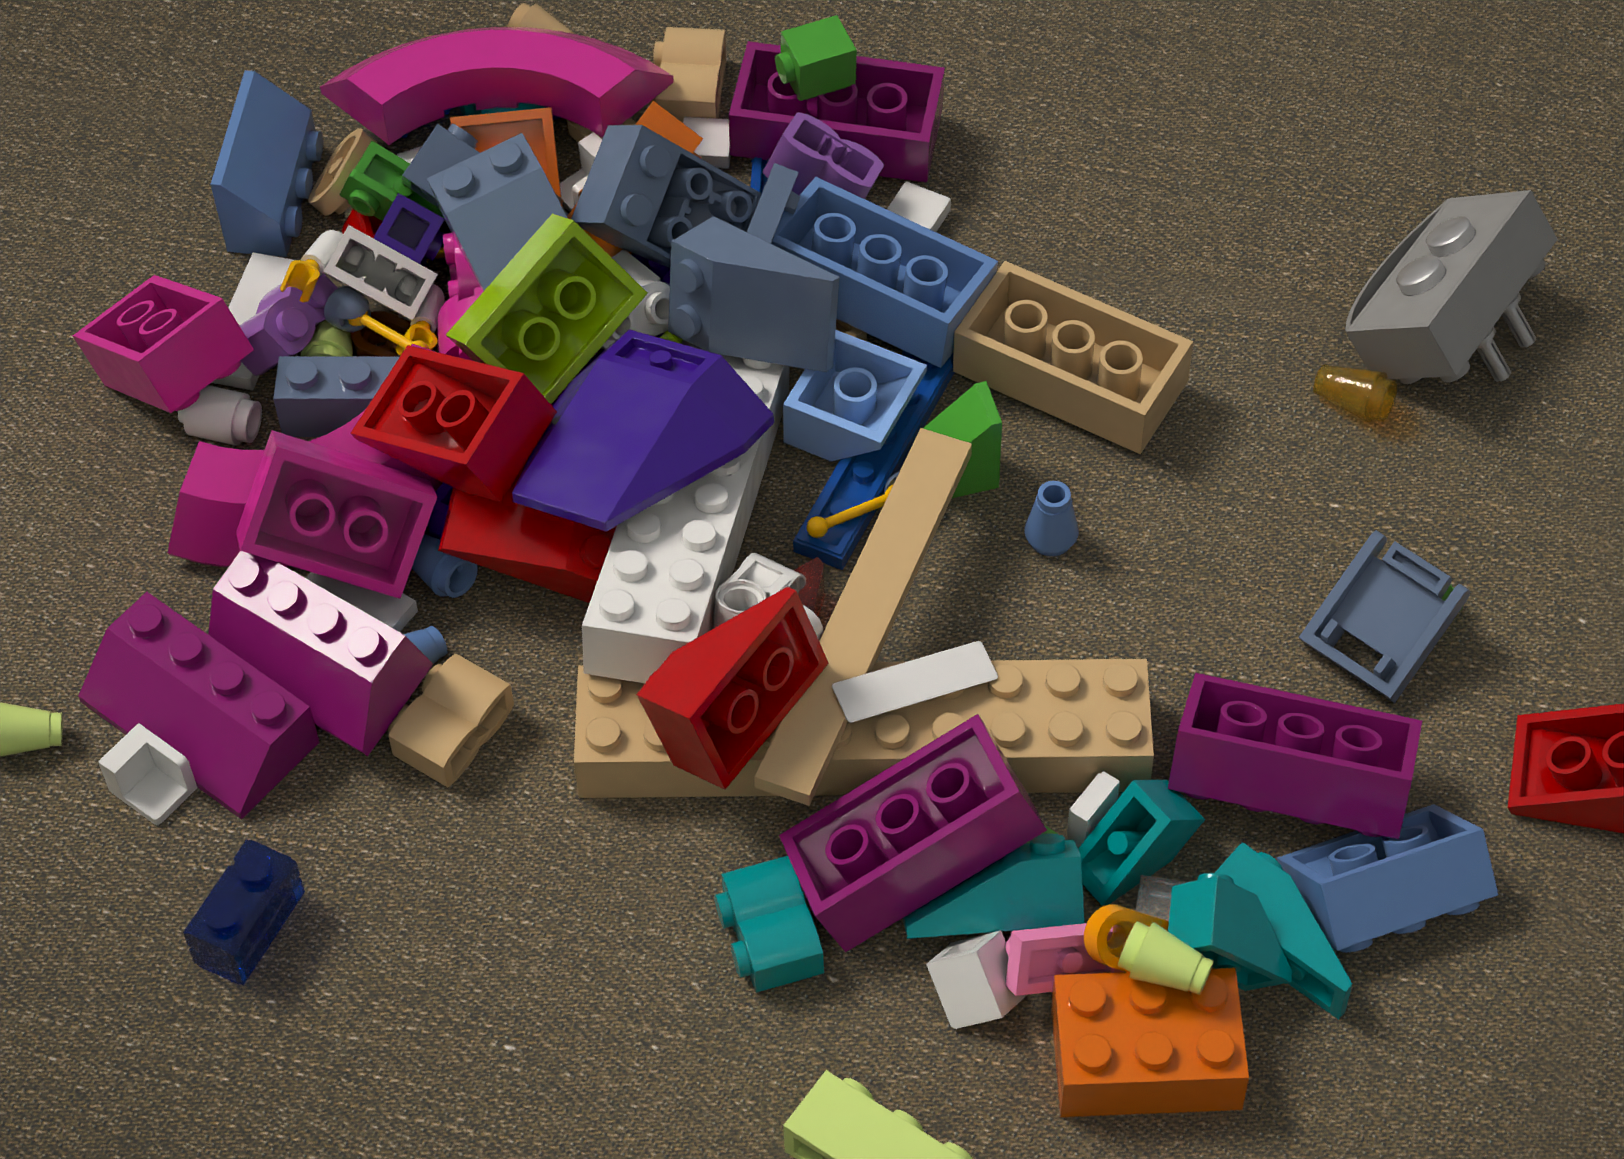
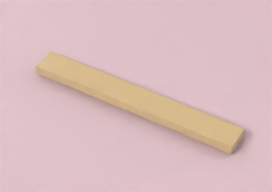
M920 428L819 640L829 664L780 722L754 777L755 788L810 806L848 724L832 685L836 682L872 672L970 460L972 443Z

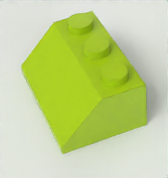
M552 213L448 331L446 336L473 361L524 373L547 401L552 404L644 299L648 292L574 220Z

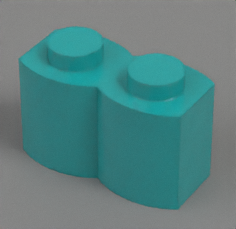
M788 856L721 874L723 892L715 894L714 900L723 929L733 926L738 942L731 943L730 946L734 964L740 978L750 976L757 993L824 974L823 950L818 933L806 905L799 879Z

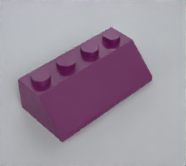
M240 551L213 588L208 635L309 705L317 727L367 757L433 665L404 634L276 561Z
M145 592L106 629L78 695L82 704L126 735L140 723L184 755L190 763L197 787L241 820L320 743L309 705L148 592Z
M976 714L786 830L779 837L815 917L846 953L1044 833L1047 829L1028 793L979 714Z

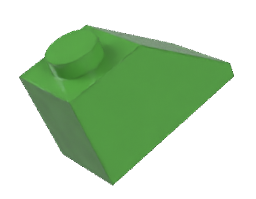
M987 381L974 384L923 428L972 443V455L952 498L999 488L1002 421Z

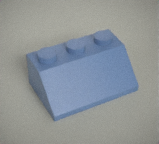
M244 71L210 185L227 252L246 254L254 252L270 256L287 257L292 237H299L301 232V204L303 199L309 198L312 191L313 174L311 168L313 161H320L323 135L321 131L315 130L311 109L255 71Z
M1434 804L1404 814L1399 839L1386 836L1370 837L1354 831L1277 857V861L1283 870L1293 879L1331 947L1341 952L1363 950L1372 945L1373 938L1391 932L1405 934L1420 930L1426 925V920L1445 913L1448 915H1461L1472 912L1479 907L1480 901L1498 895L1484 830Z

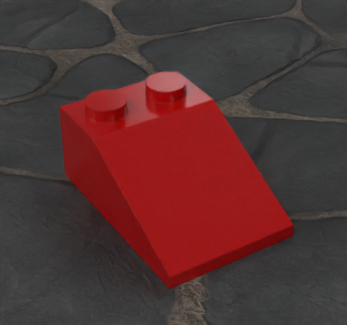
M407 345L353 428L351 435L356 440L462 492L501 502L557 411L524 373Z
M524 466L501 502L462 492L453 487L438 551L587 603L591 601L617 526L608 531H603L513 502L512 492Z
M786 587L673 651L657 671L649 676L645 685L636 695L673 766L726 790L829 662L797 591Z
M1624 703L1517 715L1507 807L1510 813L1624 833Z

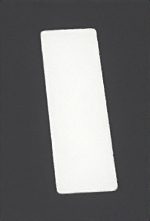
M976 641L836 682L832 685V688L847 721L852 723L993 681L998 678V675L982 642Z

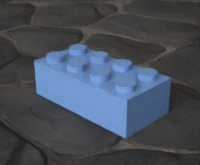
M815 177L799 195L801 197L795 213L791 214L785 211L782 215L771 244L840 277L837 319L941 368L954 352V331L996 274L998 261Z

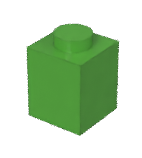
M837 15L781 31V53L775 56L777 72L783 84L790 83L799 101L843 89L853 84L856 85L857 50Z

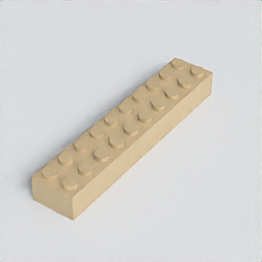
M1147 659L991 660L998 675L996 680L856 722H848L814 796L845 795L976 714H979L1027 793H1081L1085 791L1098 773L1101 774L1103 771L1119 780V792H1124L1133 780H1151L1154 749ZM876 662L872 672L904 662ZM578 665L574 768L579 798L778 796L755 788L754 778L778 726L727 789L724 790L673 766L636 695L645 683L584 674L583 665Z

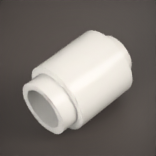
M210 385L200 391V397L195 403L178 411V420L184 424V430L187 435L236 446L241 442L251 443L254 441L262 419L260 402L251 400L249 394Z

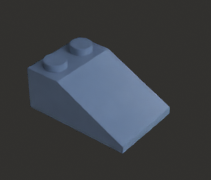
M523 133L427 178L441 213L483 292L552 213L567 218L545 172Z
M713 216L671 242L668 332L708 352L827 372L833 368L840 277Z

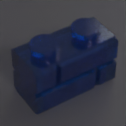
M251 839L245 840L233 858L234 864L226 868L183 932L186 943L190 947L189 951L194 963L238 985L245 984L305 893L302 879L299 878L300 872L297 862L291 857Z

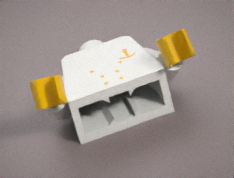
M348 225L344 234L336 230L325 231L307 250L301 260H294L290 263L280 287L282 292L287 287H295L302 291L299 301L307 302L311 298L319 276L326 273L336 281L355 289L365 297L394 313L410 319L411 326L404 337L411 341L421 340L425 342L429 350H433L438 343L434 333L438 325L439 310L444 304L443 291L433 284L438 274ZM397 345L396 352L401 356L405 349Z

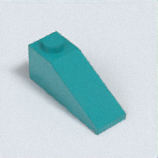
M1040 834L1030 840V843H1025L903 917L907 939L1084 924L1081 855L1074 839L1065 840V837L1059 834Z
M1242 842L1215 873L1230 876L1233 878L1235 885L1258 896L1292 970L1291 982L1287 984L1339 1020L1346 1012L1353 983L1291 876L1283 870L1275 858L1264 852H1256Z

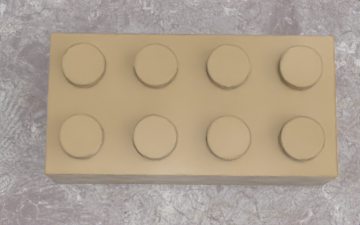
M1004 261L954 331L953 372L978 383L987 381L991 389L1141 454L1189 381L1193 341Z

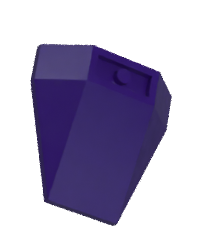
M629 329L584 367L557 397L553 405L557 413L523 468L512 492L513 502L608 531L746 453L774 424V414L722 355Z

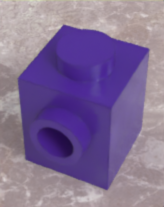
M398 193L373 239L419 264L423 257L433 262L443 244V234H446L439 230L444 218Z

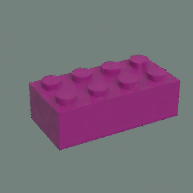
M747 42L729 112L730 156L753 159L758 157L762 158V160L770 159L782 134L798 112L821 120L831 127L841 139L860 144L874 153L885 165L879 176L928 182L943 110L944 67L856 56V85L853 84L843 89L799 101L790 83L783 84L777 72L775 56L781 53V46Z
M1195 673L1177 733L1168 789L1184 792L1195 799L1211 798L1239 804L1255 812L1271 811L1290 815L1310 824L1326 823L1354 829L1370 837L1386 836L1399 839L1411 788L1423 720Z

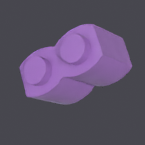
M797 112L782 134L763 173L768 178L773 164L777 163L799 172L792 189L798 195L804 191L815 177H818L866 199L885 165L874 153L862 145L841 139L831 127L821 120Z
M324 273L319 276L309 301H299L302 291L295 287H287L282 292L280 284L262 298L256 315L240 325L254 349L240 361L254 376L262 375L277 366L279 356H293L303 350L311 341L315 326L326 320L324 315L326 302L338 287Z

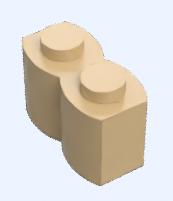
M667 27L664 42H655L653 64L673 75L674 82L648 103V107L652 101H655L682 123L684 117L719 119L727 58L726 30Z
M458 654L452 655L443 665L436 664L428 672L422 685L423 694L416 698L409 706L404 705L388 727V737L393 756L446 787L451 786L461 776L475 758L480 747L497 732L514 706L511 684Z

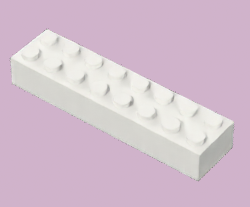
M685 340L682 341L683 345L701 349ZM722 355L774 414V424L746 453L617 525L582 623L584 674L646 683L649 676L657 671L673 651L713 629L716 590L719 585L723 584L733 574L781 421L783 404L789 395L790 366Z

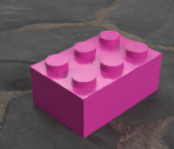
M153 275L72 335L105 386L169 413L191 406L200 397L202 389L215 379H222L233 374L241 366L240 360L254 350L223 298Z
M272 430L236 535L240 551L401 599L437 495L429 479Z

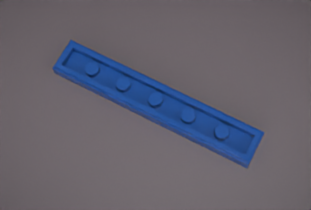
M906 351L902 352L901 355L926 364L927 372L882 448L840 459L795 536L793 552L837 569H844L877 509L829 528L827 533L821 538H814L808 534L807 522L812 517L820 516L827 518L884 495L887 480L900 470L920 428H924L955 373L953 372L954 352L941 368Z

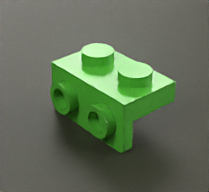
M371 141L355 169L348 176L339 194L348 200L349 205L360 214L375 216L381 221L384 220L398 193L444 218L439 208L402 184V175L410 163L374 141Z

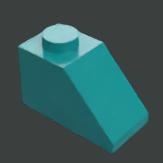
M1133 780L1078 848L1081 855L1083 885L1102 906L1111 904L1170 863L1205 821V818L1179 791L1168 789L1169 780Z
M1204 873L1199 875L1196 881L1172 886L1168 932L1203 954V957L1214 961L1212 969L1236 968L1238 988L1244 991L1291 982V967L1256 894L1235 885L1233 878L1220 873Z

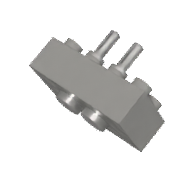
M1532 191L1448 198L1412 230L1381 263L1355 299L1345 327V332L1374 380L1399 379L1402 384H1411L1421 378L1440 377L1443 382H1452L1463 377L1469 371L1470 364L1468 360L1476 349L1495 381H1504L1510 376L1511 370L1493 340L1496 333L1494 325L1502 315L1520 347H1529L1535 342L1536 336L1518 306L1521 300L1519 291L1528 279L1538 275L1545 268L1544 257L1558 240Z

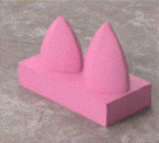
M1087 923L1012 931L1011 936L1006 942V953L1009 956L1006 986L1015 996L1053 992L1054 975L1117 973L1124 971L1106 966L1089 956L1084 944V931ZM1113 927L1108 934L1107 941L1112 937Z

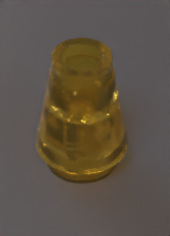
M1323 364L1316 375L1313 391L1314 394L1323 396L1324 399L1367 423L1373 419L1382 422L1388 417L1393 408L1397 395V382L1387 379V374L1381 371Z

